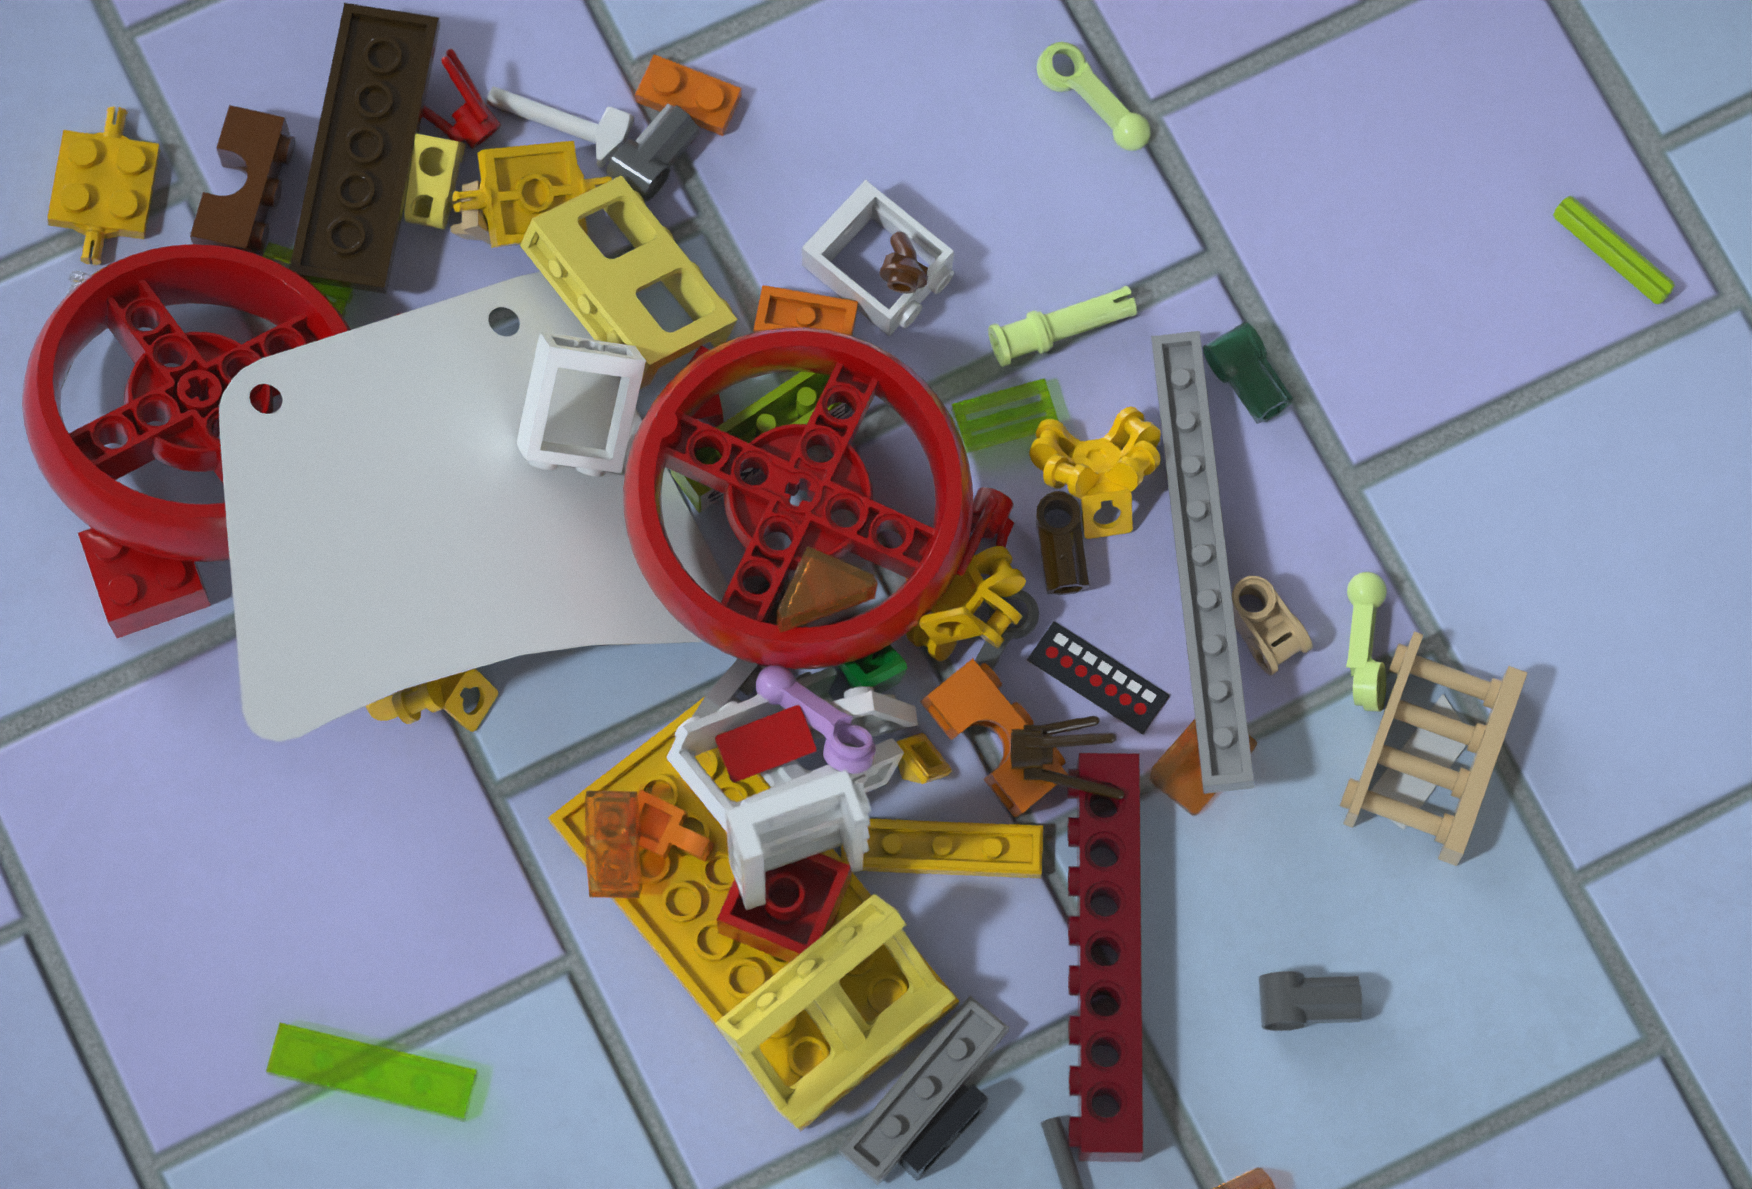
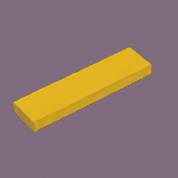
M869 818L870 826H867L870 839H867L869 851L863 853V870L860 871L1041 879L1043 826ZM841 845V859L844 863L850 865L844 847Z

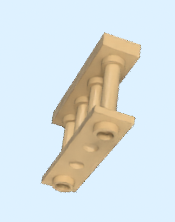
M1414 631L1408 646L1399 643L1392 659L1389 672L1397 674L1360 779L1357 781L1350 778L1343 794L1340 806L1349 809L1343 824L1353 828L1360 809H1364L1436 836L1434 841L1443 844L1438 859L1457 866L1467 846L1527 672L1508 666L1502 680L1492 678L1491 682L1416 655L1423 634ZM1409 674L1483 700V706L1491 708L1486 725L1476 723L1474 727L1400 700ZM1393 718L1468 745L1467 751L1475 753L1470 770L1460 768L1458 772L1384 745ZM1377 763L1451 790V796L1459 798L1454 815L1444 813L1443 817L1368 790Z

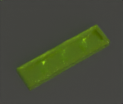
M281 1022L278 1026L266 1069L267 1074L462 1122L466 1120L478 1076L476 1069Z

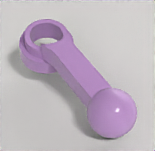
M768 666L759 673L756 679L758 695L768 700L769 704L781 705L785 709L799 705L807 724L826 737L823 757L831 767L838 771L847 769V772L851 774L864 772L871 767L876 751L871 734L866 729L851 724L853 716L840 712L796 682L793 673L786 667ZM843 743L852 744L859 748L849 747L844 745Z

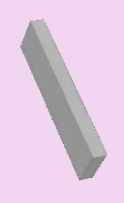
M969 996L841 1146L839 1154L875 1184L879 1185L1009 1032V1027Z

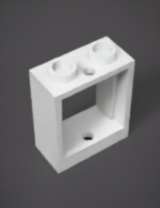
M865 180L802 247V266L841 298L858 301L857 311L890 337L899 326L907 328L917 318L922 310L920 303L931 291L938 294L950 282L954 275L952 270L954 251ZM871 218L892 235L896 232H905L916 254L930 265L927 271V285L923 288H917L914 293H904L890 309L886 308L831 263Z
M540 332L516 443L525 460H528L530 465L545 470H555L558 465L576 467V470L580 473L596 477L604 476L606 471L622 472L646 360L636 346ZM557 368L621 377L605 450L542 441Z

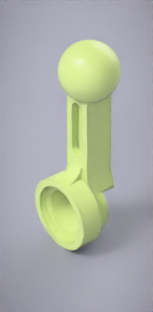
M1057 42L1048 46L1041 53L1037 61V74L1046 87L1057 92L1074 89L1113 130L1114 140L1121 148L1134 151L1141 149L1147 144L1150 139L1151 128L1146 118L1138 113H1131L1092 72L1084 55L1076 46L1067 42ZM1055 54H1065L1071 58L1075 67L1072 76H1062L1055 71L1052 65V58Z
M1361 572L1355 575L1347 587V596L1353 605L1346 668H1350L1351 676H1354V704L1356 706H1363L1365 711L1381 712L1386 697V668L1383 662H1376L1372 659L1377 608L1383 604L1387 589L1383 579L1372 572Z

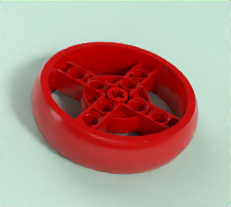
M188 244L155 248L127 256L100 269L77 285L56 307L35 340L26 368L22 395L24 426L31 451L41 473L61 501L85 524L108 539L137 552L164 559L188 562L230 560L225 503L187 504L167 501L133 490L116 480L156 459L165 465L184 471H214L223 483L220 439L217 438L220 436L219 405L223 392L231 380L241 369L262 358L349 331L351 328L339 310L312 283L285 266L254 253L217 245ZM211 304L230 307L261 317L273 323L276 327L240 344L231 338L215 333H184L165 306ZM144 327V328H150V329H153V330H151V331H141V330H138V329ZM109 328L135 364L125 386L124 405L69 433L63 421L61 411V388L66 373L78 354L95 337ZM175 363V364H178V365H180V366H178V367H167V366H165V364ZM259 384L253 387L249 399L257 411L271 414L273 413V398L281 393L272 385ZM152 421H159L165 424L161 426H152L148 423ZM115 443L122 445V447L108 448L105 445Z
M784 327L743 335L716 346L683 368L661 391L642 420L631 445L623 486L626 530L634 557L642 575L667 611L692 634L725 654L766 667L782 666L790 670L833 667L859 660L887 647L919 624L921 616L927 615L936 606L958 572L971 532L974 507L970 465L961 435L945 405L927 382L897 357L870 342L840 332L809 327ZM780 372H810L830 376L807 424H790L776 427L759 435L750 443L692 417L705 403L717 394L747 379ZM874 396L887 403L901 416L920 442L928 459L935 486L936 506L933 527L873 500V488L869 473L851 444ZM838 402L846 403L852 408L854 414L847 419H837L829 413L828 407ZM821 445L828 448L833 457L827 462L818 463L810 459L806 452L813 446ZM703 447H711L716 449L722 457L718 462L707 465L698 461L694 454ZM665 467L724 494V505L728 522L737 539L746 548V551L721 602L709 595L695 582L683 567L668 539L663 519L661 492ZM747 468H757L764 472L767 479L760 485L753 486L745 483L741 479L740 474ZM799 490L807 493L806 500H802L799 506L790 503L791 496H795ZM837 510H849L856 516L857 523L851 527H840L833 522L831 515ZM885 530L895 531L900 535L903 543L897 548H886L878 542L876 536ZM772 532H780L788 536L791 544L784 550H774L766 545L764 538ZM848 552L908 579L881 604L845 621L815 627H788L765 623L790 570L806 571L817 569L833 563ZM750 576H761L767 580L770 588L763 594L755 595L749 593L744 588L743 582Z

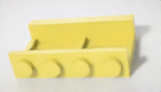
M622 175L532 218L520 244V247L594 340L636 346L646 360L640 389L651 384L660 367L708 342H711L714 347L725 343L738 320L732 313L729 304L718 296L703 277L700 268L689 260L674 241L671 232L660 224L645 205L642 196L632 189ZM604 209L635 249L616 259L606 258L580 227L578 220ZM662 281L694 322L674 332H667L660 327L640 302L636 293Z
M876 894L868 898L715 1023L775 1110L797 1129L805 1122L819 1116L829 1102L845 1089L859 1083L864 1073L885 1056L895 1053L909 1036L924 1024L935 1020L941 1014L943 1008L955 999L952 992L936 980L902 928L906 926V923L898 911ZM884 944L908 979L909 988L904 995L876 1018L866 1022L840 986L839 980ZM805 1008L829 1043L831 1051L826 1059L792 1086H785L761 1052L759 1045Z

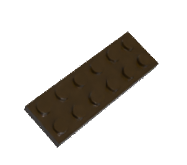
M344 3L289 267L290 270L296 272L309 282L387 294L407 194L415 134H419L440 30L439 17Z

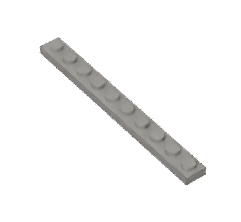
M1200 331L1151 336L1203 792L1206 794L1254 788V778Z

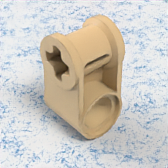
M1248 576L1241 579L1235 585L1231 594L1235 628L1248 645L1258 665L1266 674L1273 675L1276 673L1279 664L1299 651L1307 653L1313 649L1306 629L1298 618L1289 611L1269 581L1259 576ZM1245 594L1257 596L1263 604V610L1257 613L1246 611L1241 606L1239 597Z

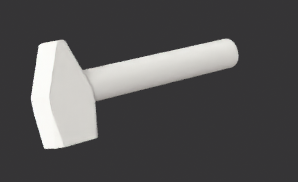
M495 86L491 88L487 98L488 105L595 143L597 166L600 168L608 163L619 147L627 141L634 123V116L607 107L599 124Z

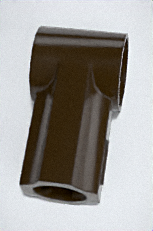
M1054 491L1048 493L1040 500L1036 512V530L1039 536L1047 594L1059 596L1076 594L1090 587L1080 524V507L1077 500L1066 492ZM1061 509L1070 515L1071 522L1065 527L1054 528L1045 521L1044 517L1051 510Z

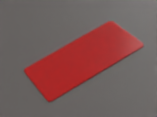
M799 705L792 706L715 737L726 770L733 783L809 755L817 750Z

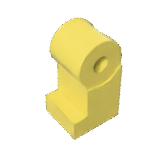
M415 134L405 201L404 217L407 223L445 229L450 215L452 193L456 187L459 165L463 160L465 143Z

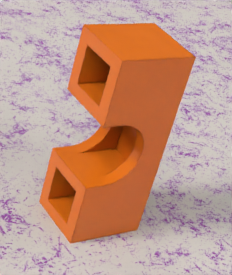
M972 658L923 698L920 703L951 740L971 726L990 728L999 736L1003 746L1002 760L997 768L983 780L1015 818L1025 812L1057 784L1043 780H1024V769H1011V729H1023V725H1034V722L1028 712L1018 702L1010 704L1000 692L999 688L1002 686V683L996 673L985 663L979 666ZM1054 747L1053 763L1043 764L1042 769L1068 775L1062 767L1066 764V761L1059 750Z

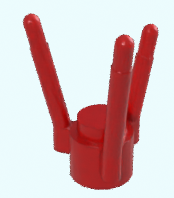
M448 49L446 56L441 59V62L466 103L452 114L453 119L457 122L454 126L425 105L422 117L443 131L450 140L466 141L471 149H474L491 137L501 127V124L483 101L455 51Z
M988 487L978 489L973 499L972 534L956 573L958 576H962L966 572L982 538L992 539L997 534L995 546L1006 548L1008 537L1014 526V522L1008 518L1014 503L1006 494Z

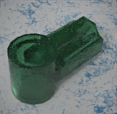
M1243 322L1203 346L1204 356L1213 373L1221 382H1229L1256 424L1271 420L1292 403L1293 397L1267 361V351L1263 341L1248 322Z

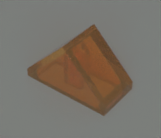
M807 546L778 608L776 624L780 633L875 599L878 585L875 576Z

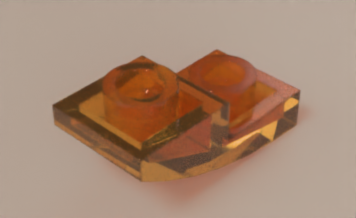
M586 792L585 840L589 897L640 898L643 886L638 847L641 837V825L637 792Z

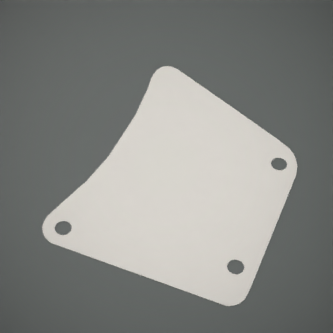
M541 272L518 276L262 358L241 369L223 392L219 405L220 444L242 711L246 723L259 737L277 742L301 737L334 719L403 689L520 655L590 645L703 642L680 624L655 596L642 575L628 538L624 516L623 486L631 445L642 422L637 409L635 408L621 473L606 471L604 476L596 477L580 473L576 470V467L558 465L555 470L536 468L530 465L528 460H525L516 445L540 332L594 340ZM501 307L512 310L518 316L520 322L517 333L512 336H501L495 333L488 322L489 314L492 310ZM557 368L542 441L605 450L620 385V377ZM259 384H268L278 389L283 399L280 409L271 414L257 411L249 399L253 387ZM665 467L661 492L663 519L668 539L683 567L695 582L709 595L721 602L728 584L671 474Z

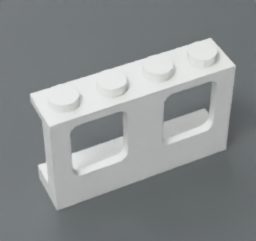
M833 667L814 674L805 672L795 678L796 682L821 699H828L829 702L834 701L828 694L838 674ZM758 694L740 703L736 701L729 702L717 712L702 718L694 716L683 722L675 732L676 739L666 757L726 832L725 811L841 772L829 764L810 771L803 768L797 760H793L760 773L769 784L770 789L739 802L727 798L696 760L695 756L718 747L715 741L717 735L785 710L781 705L769 704L768 700ZM893 738L875 745L876 751L873 763L868 770L855 774L848 773L852 785L861 782L865 793L888 783L904 754V751ZM843 743L844 745L849 747L859 748L852 744Z
M847 769L725 811L729 864L746 910L766 904L764 872L843 845L852 872L855 873L863 870V853L869 851L867 839H870L867 826H870V820L867 813H870L871 809L861 782L852 785Z

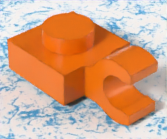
M640 790L618 834L621 838L665 859L672 846H675L706 862L714 846L710 839L683 827L688 816L685 810L643 790Z

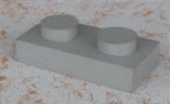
M737 658L705 696L692 717L698 716L702 718L717 712L729 702H742L736 696L740 691L749 696L756 688V679L762 671L759 668L760 665Z

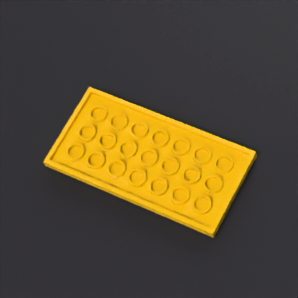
M703 697L550 815L548 820L718 1029L715 1024L717 1021L789 964V962L718 933L717 917L735 879L729 864L727 832L666 758L676 739V730L683 722L693 716L705 698ZM718 747L695 756L696 760L722 792L732 801L739 802L770 789L769 784L760 773L735 783L731 782ZM640 790L688 813L683 827L710 839L714 843L706 862L675 846H672L665 859L618 835ZM833 848L821 852V854L844 863ZM852 871L851 882L830 929L872 896ZM884 944L839 980L840 986L866 1022L876 1018L904 995L909 988L908 979ZM922 957V959L924 960V962L926 963V965L928 966L936 980L943 986H945L947 989H949L947 985L942 981V979L937 975V973L932 969V967L927 963V961ZM954 995L955 999L943 1008L941 1014L935 1020L921 1026L903 1042L902 1046L895 1053L885 1056L864 1073L859 1083L845 1089L829 1102L819 1116L959 1005L957 997ZM805 1008L759 1045L761 1052L785 1086H792L826 1059L831 1051L829 1043ZM817 1116L813 1120L805 1122L798 1129L802 1131L814 1120H816L819 1116Z

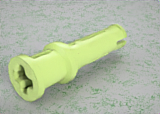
M1124 286L1119 290L1045 315L1040 311L1036 312L1034 310L1028 312L1025 319L1002 327L997 323L992 324L988 327V334L994 355L1000 366L1005 367L1011 364V359L1034 351H1038L1040 354L1048 352L1053 347V342L1129 316H1136L1137 308L1134 297L1128 299L1127 296L1131 295V291L1127 286Z

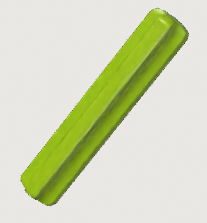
M1568 196L1559 203L1553 214L1554 219L1654 304L1659 305L1672 293L1675 284L1668 276L1576 198Z

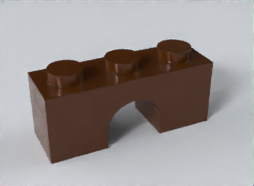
M229 105L216 149L222 167L243 172L247 175V180L240 190L230 195L220 196L206 192L202 193L190 233L192 244L230 247L256 254V251H264L269 235V224L265 223L269 207L276 208L279 203L282 180L278 179L282 164L288 165L290 163L295 146V137L290 136L285 117Z

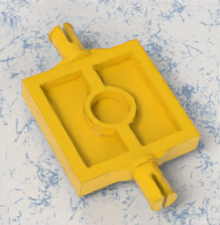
M115 106L107 108L104 133L89 134L63 130L47 216L48 226L69 228L85 235L80 260L89 265L91 253L92 264H101L105 238L124 236L145 240L160 146L157 143L131 140L123 136L128 112L121 107H118L117 118Z
M574 141L483 149L477 152L481 175L480 190L454 191L452 201L471 200L454 204L453 207L456 212L483 209L488 222L491 248L517 246L521 244L532 218L609 182L612 178L606 176L584 179V175L577 164ZM584 217L578 220V224L588 235L586 218Z

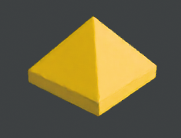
M919 733L896 742L904 751L898 763L902 779L926 784L948 776L952 772L950 765L925 734Z

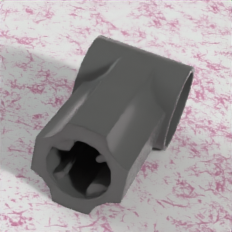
M667 104L635 141L629 139L619 147L611 158L606 173L613 179L622 175L632 189L642 196L644 202L649 201L663 187L670 174V167L700 134L699 126L680 107Z
M1273 972L1259 976L1262 1029L1289 1031L1305 1028L1307 1024L1348 1023L1360 1022L1362 992L1359 976L1304 978V974L1299 972Z

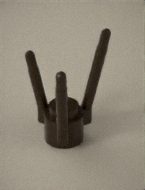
M1097 716L1076 718L1044 725H1023V729H1011V769H1024V780H1043L1118 800L1125 797L1124 791L1042 769L1043 764L1053 763L1054 747L1114 743L1116 741L1114 733L1052 736V734L1096 726L1099 724Z

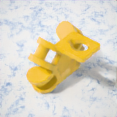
M1130 406L1121 410L1116 416L1109 432L1100 439L1080 441L1072 436L1061 422L1054 419L1043 420L1038 425L1036 431L1037 439L1034 440L1029 451L1031 461L1038 469L1043 471L1044 482L1048 486L1061 489L1067 485L1069 493L1081 499L1083 533L1086 539L1130 533L1133 530L1131 491L1141 484L1144 476L1150 475L1160 465L1161 458L1157 450L1161 436L1160 429L1152 422H1144V415L1136 407ZM1111 500L1112 505L1121 511L1120 516L1112 523H1097L1093 518L1094 514L1102 508L1101 502Z
M995 546L974 555L964 575L958 576L956 574L948 590L936 606L927 615L921 616L919 624L906 633L908 641L917 647L923 645L928 647L929 655L937 661L947 659L955 649L957 641L980 636L992 646L999 648L1004 642L1001 635L1010 623L1017 625L1022 618V615L1001 597H1009L1018 593L1026 583L1022 572L1012 568L1010 565L1013 558L1008 549L1003 546ZM981 574H988L992 576L984 580ZM983 601L995 610L986 623L973 615Z
M475 668L403 689L365 707L371 717L376 720L388 721L399 717L405 724H412L421 718V711L426 708L432 713L444 709L466 730L474 732L497 698L498 690ZM464 687L468 689L477 687L480 693L479 702L473 711L466 713L463 709L464 699L460 696V693Z

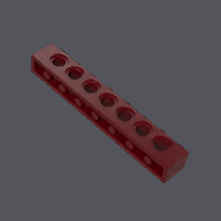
M1079 753L1076 769H1068L1067 774L1069 776L1124 791L1125 797L1118 800L1067 787V798L1077 799V817H1068L1067 825L1068 847H1077V866H1068V896L1077 897V916H1068V946H1077V965H1069L1068 995L1078 996V1015H1069L1068 1020L1069 1046H1078V1065H1069V1096H1078V1116H1069V1147H1078V1161L1140 1162L1143 1155L1140 755L1137 753ZM1097 799H1107L1115 805L1117 812L1111 817L1101 818L1091 811L1089 805ZM1105 847L1114 852L1117 862L1109 867H1101L1092 861L1090 853L1096 848ZM1099 896L1109 897L1116 903L1118 910L1111 916H1100L1092 910L1090 902ZM1097 946H1108L1116 952L1118 961L1111 966H1101L1093 961L1090 952ZM1099 995L1110 996L1116 1001L1118 1011L1111 1016L1098 1015L1091 1007V1000ZM1108 1045L1115 1049L1119 1061L1113 1066L1102 1067L1094 1062L1091 1051L1096 1046ZM1100 1095L1110 1096L1118 1103L1119 1112L1110 1118L1100 1117L1093 1111L1091 1101Z

